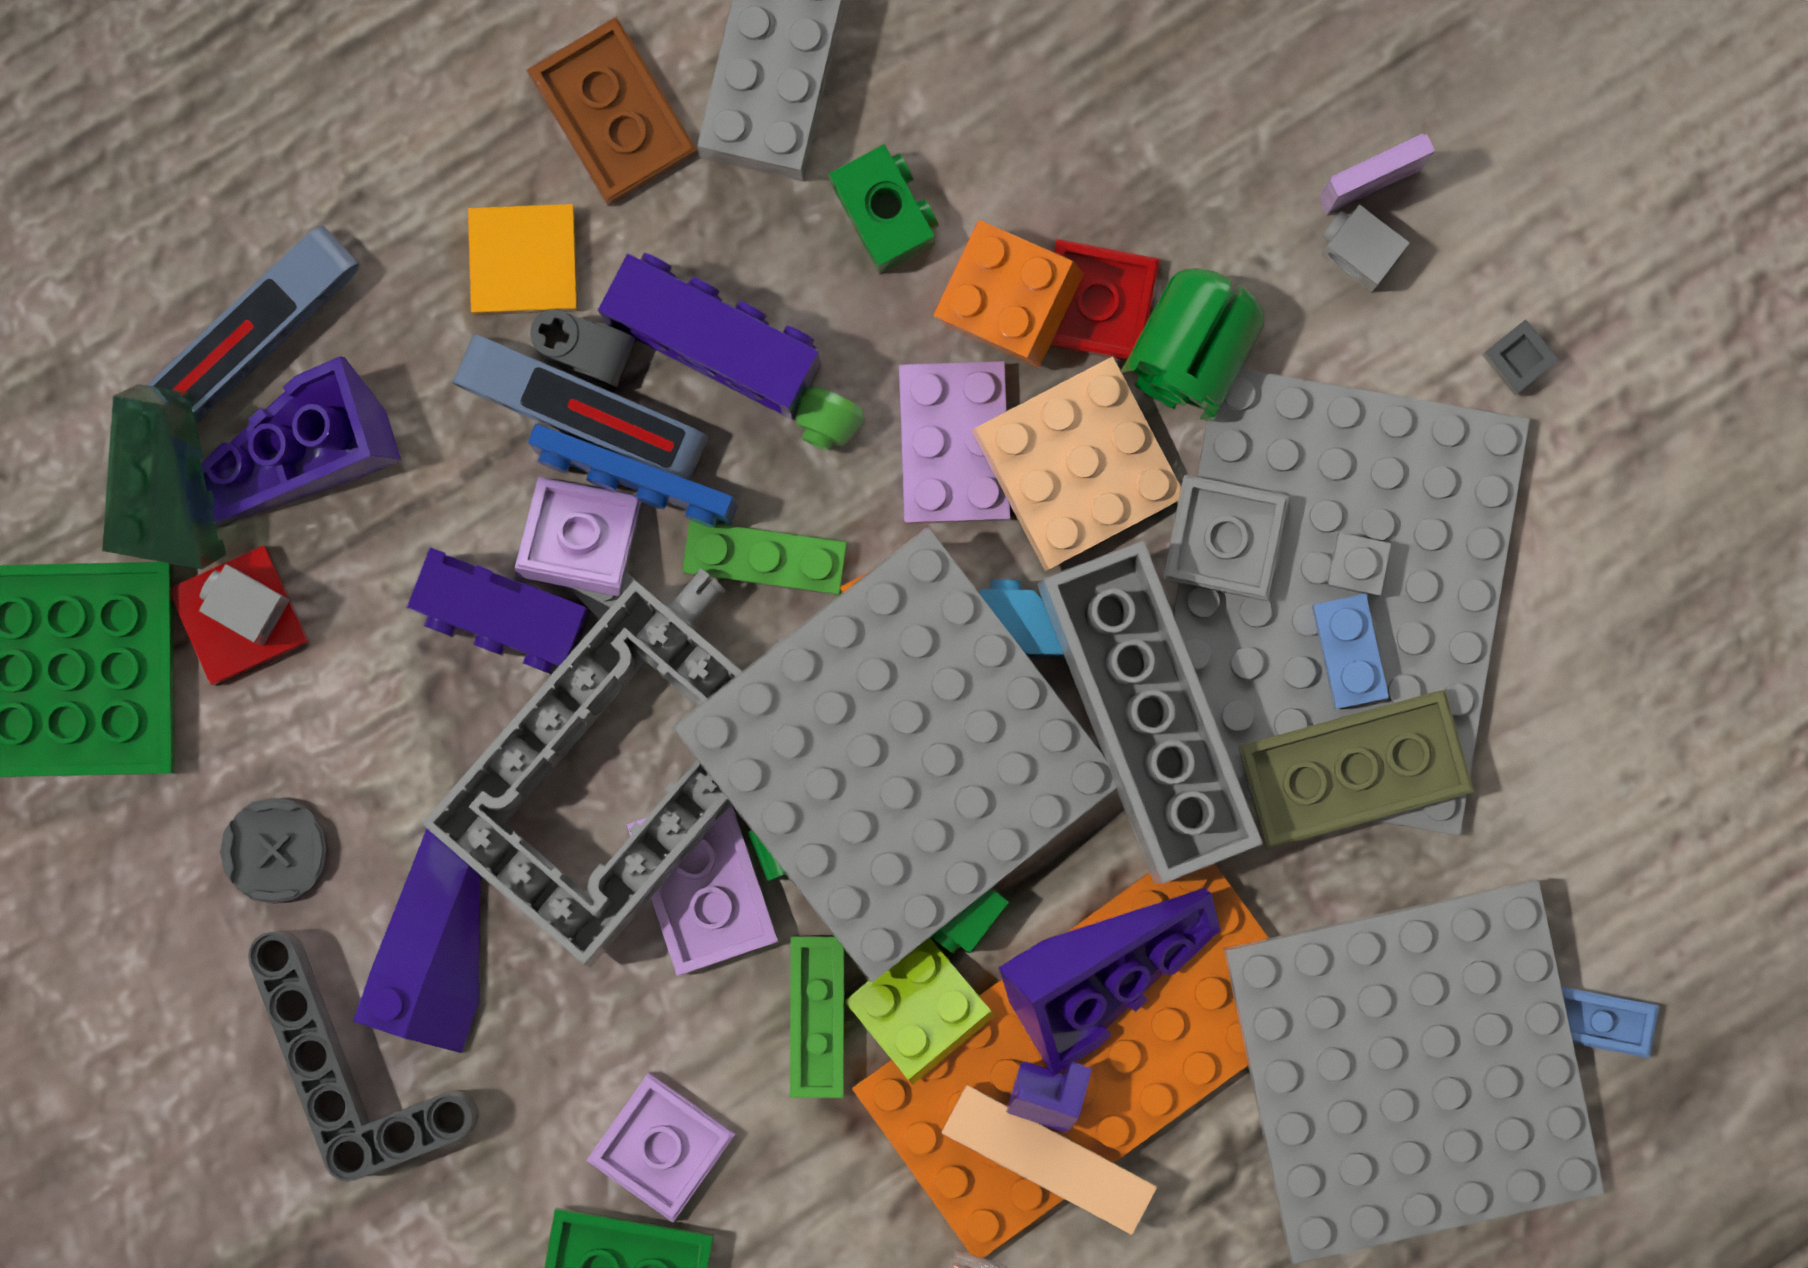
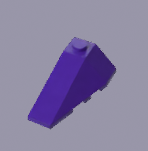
M339 356L294 376L283 387L284 393L266 409L260 408L248 419L250 424L229 443H222L180 482L195 532H203L357 480L402 460L386 410L345 357Z
M1206 888L1199 889L1042 940L999 967L1010 1005L1048 1069L1054 1075L1068 1067L1071 1062H1076L1100 1047L1112 1035L1106 1029L1129 1006L1136 1012L1148 1000L1143 993L1163 973L1174 975L1220 931L1212 894Z

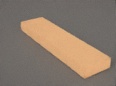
M966 1084L942 1130V1134L1131 1235L1133 1234L1157 1189L1156 1185L1044 1125L1006 1113L1007 1105Z

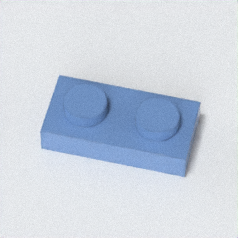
M1366 594L1312 605L1334 710L1389 698Z

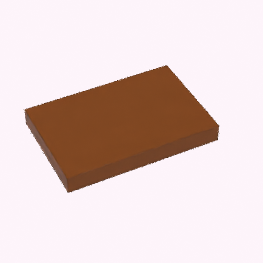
M617 16L527 69L529 76L608 206L698 153Z

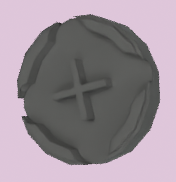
M268 798L251 802L241 809L242 811L236 814L224 830L220 849L224 873L231 883H234L238 890L252 900L272 904L298 899L314 888L325 871L329 852L325 829L314 813L296 801L279 798Z

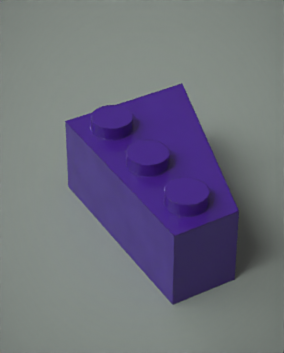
M432 547L428 550L407 608L427 616L424 627L454 637L457 628L475 634L476 638L473 645L503 656L506 647L526 654L522 664L551 675L555 666H560L578 645L591 612L584 606L525 583L493 573V571L481 566L472 565L448 556L445 552Z

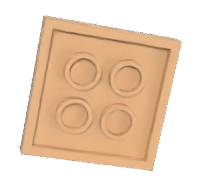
M1113 356L971 430L1045 571L1179 500L1181 486Z

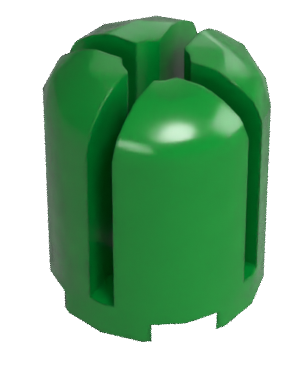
M1198 268L1179 271L1168 282L1121 373L1133 371L1139 376L1134 386L1172 409L1175 408L1176 404L1184 406L1188 404L1204 410L1200 420L1213 421L1264 327V310L1251 292L1242 286H1237L1235 291H1231V280L1215 271Z

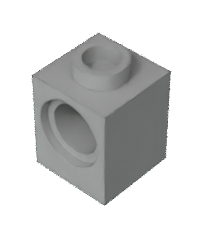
M1359 204L1351 216H1348L1341 210L1322 236L1330 241L1322 255L1372 292L1410 242Z
M225 565L221 573L215 570L206 580L199 595L204 600L199 611L250 641L264 646L290 599L236 568Z

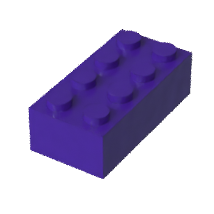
M644 252L641 259H638L627 253L598 308V312L606 325L635 337L636 341L793 421L803 391L811 386L821 367L819 351L813 345L815 340L786 325L783 333L769 326V322L765 320L767 317L765 313L749 304L738 301L734 308L722 302L723 299L718 296L720 291L698 278L691 277L688 284L675 278L676 275L671 272L672 266L651 254Z

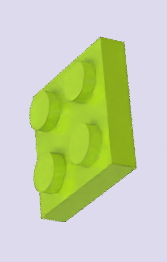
M930 937L875 981H868L844 1001L912 1085L995 1017L988 1006Z

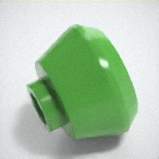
M816 386L807 387L803 391L797 405L796 426L804 431L801 439L812 446L830 452L833 444L844 446L865 423L863 409L840 395Z

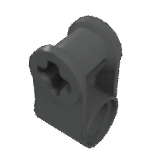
M554 309L544 311L538 315L533 321L530 330L532 344L541 357L569 368L585 378L613 388H618L636 341L635 337L610 326L589 322ZM557 324H563L564 334L569 338L567 343L557 342L554 349L548 348V341L542 335L545 329L553 331Z

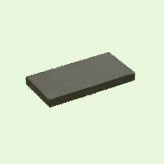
M1445 689L1238 746L1266 849L1474 792Z

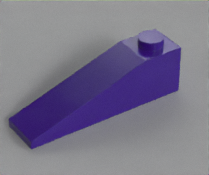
M427 828L370 970L353 1021L404 1039L462 1053L480 1003L479 952L481 948V934H479L481 875Z

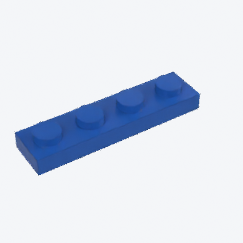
M536 423L528 441L533 451L540 455L537 462L550 469L567 473L571 466L588 473L586 480L596 486L610 491H616L618 484L638 491L635 498L647 505L664 510L668 502L686 509L684 516L687 519L710 528H714L716 521L731 525L738 508L733 496Z

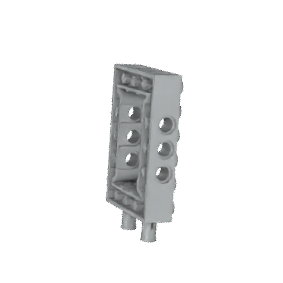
M701 568L671 604L667 602L661 603L634 580L422 823L574 957L590 968L732 805L699 761L696 760L676 785L672 781L664 789L667 795L641 825L635 823L629 829L632 833L631 837L605 866L601 863L597 866L589 878L586 892L506 823L645 663L696 707L742 672L695 632L697 628L694 624L715 600L726 591ZM779 637L775 645H777L784 638Z

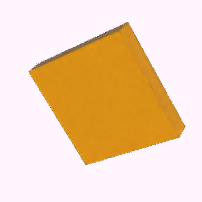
M573 204L468 208L471 313L473 315L538 313L553 309L563 312L578 311L575 207Z

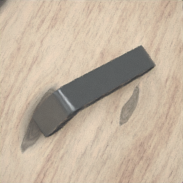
M285 931L263 933L255 938L248 952L249 965L324 1165L333 1177L346 1182L358 1180L453 1143L472 1132L478 1121V1108L472 1097L460 1091L440 1094L370 1122L305 949L299 938ZM274 940L283 943L289 954L288 962L281 970L272 969L265 961V949ZM292 990L299 991L307 1000V1012L300 1020L290 1018L284 1011V998ZM310 1040L319 1042L326 1050V1062L319 1070L309 1068L302 1059L303 1047ZM329 1090L339 1093L345 1101V1112L337 1120L330 1119L321 1110V1098ZM443 1103H456L464 1111L465 1120L460 1130L452 1131L442 1126L438 1114ZM394 1122H405L413 1129L415 1139L410 1149L401 1150L391 1143L389 1131ZM345 1141L356 1142L363 1149L365 1158L360 1169H350L343 1165L340 1160V1147Z

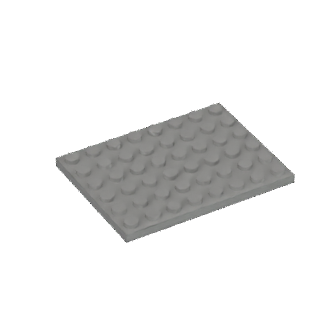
M1247 369L1240 370L1213 421H1206L1197 477L1289 496L1268 601L1178 583L1173 616L1246 799L1252 800L1238 746L1445 689L1470 775L1530 419ZM1340 532L1391 543L1381 596L1366 595L1389 698L1334 710L1312 605L1362 594L1326 586L1336 536ZM1467 794L1371 821L1460 836Z

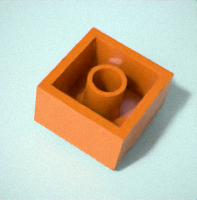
M978 219L933 316L947 328L1039 369L1084 273L1072 260Z

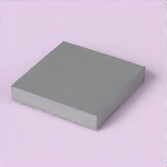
M1184 475L1162 580L1268 601L1289 496Z

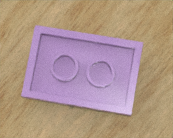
M1004 361L899 365L904 523L1010 521V503L971 431L977 426L1006 412Z
M731 805L651 897L677 976L779 942L734 807ZM646 818L626 824L628 831L635 823L641 825Z

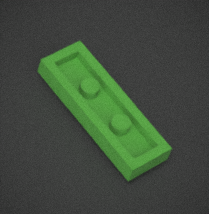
M690 520L682 573L696 575L697 571L701 568L710 575V578L839 596L847 542L715 524L714 528H710Z
M791 936L790 1098H843L844 948L835 936Z

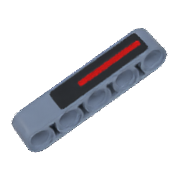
M321 225L315 228L153 378L136 397V404L171 441L179 439L200 422L355 275L360 267V263L325 226Z
M473 334L452 381L454 385L574 438L687 480H691L709 439L708 435L686 424Z

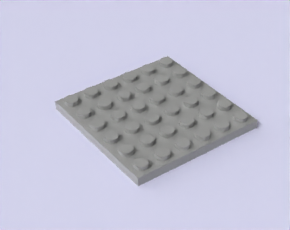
M929 528L922 530L672 726L870 982L875 981L1117 788L1106 758Z
M1533 879L1223 948L1289 1260L1292 1264L1605 1194L1539 881Z

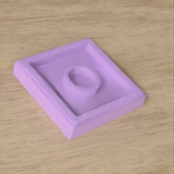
M1418 135L1332 176L1319 197L1326 215L1421 171L1435 152L1428 135Z
M538 477L515 565V577L619 597L642 502L637 500L635 495Z
M649 1072L586 1161L671 1222H674L736 1133Z

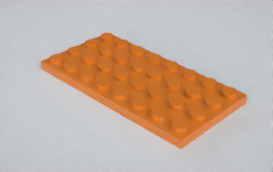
M1215 863L1163 884L1153 883L1148 872L1067 931H1073L1206 888L1212 894L1220 931L1174 975L1163 973L1143 993L1148 1000L1136 1012L1129 1006L1106 1028L1112 1035L1100 1047L1074 1062L1092 1069L1079 1118L1067 1133L1048 1128L1113 1163L1248 1066L1223 948L1267 939L1268 936ZM1002 979L979 995L995 1017L915 1084L912 1085L892 1059H890L852 1087V1090L976 1263L1064 1200V1198L942 1134V1130L966 1084L1008 1106L1018 1068L1023 1062L1048 1069L1010 1005ZM1068 1067L1058 1073L1063 1074Z

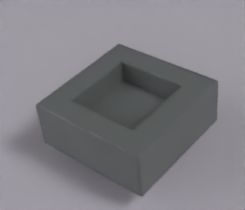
M1524 320L1482 354L1514 395L1522 391L1559 361L1527 320Z

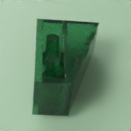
M137 384L113 396L102 551L204 569L227 555L223 539H218L211 508L215 507L212 491H207L200 463V459L204 457L188 392Z

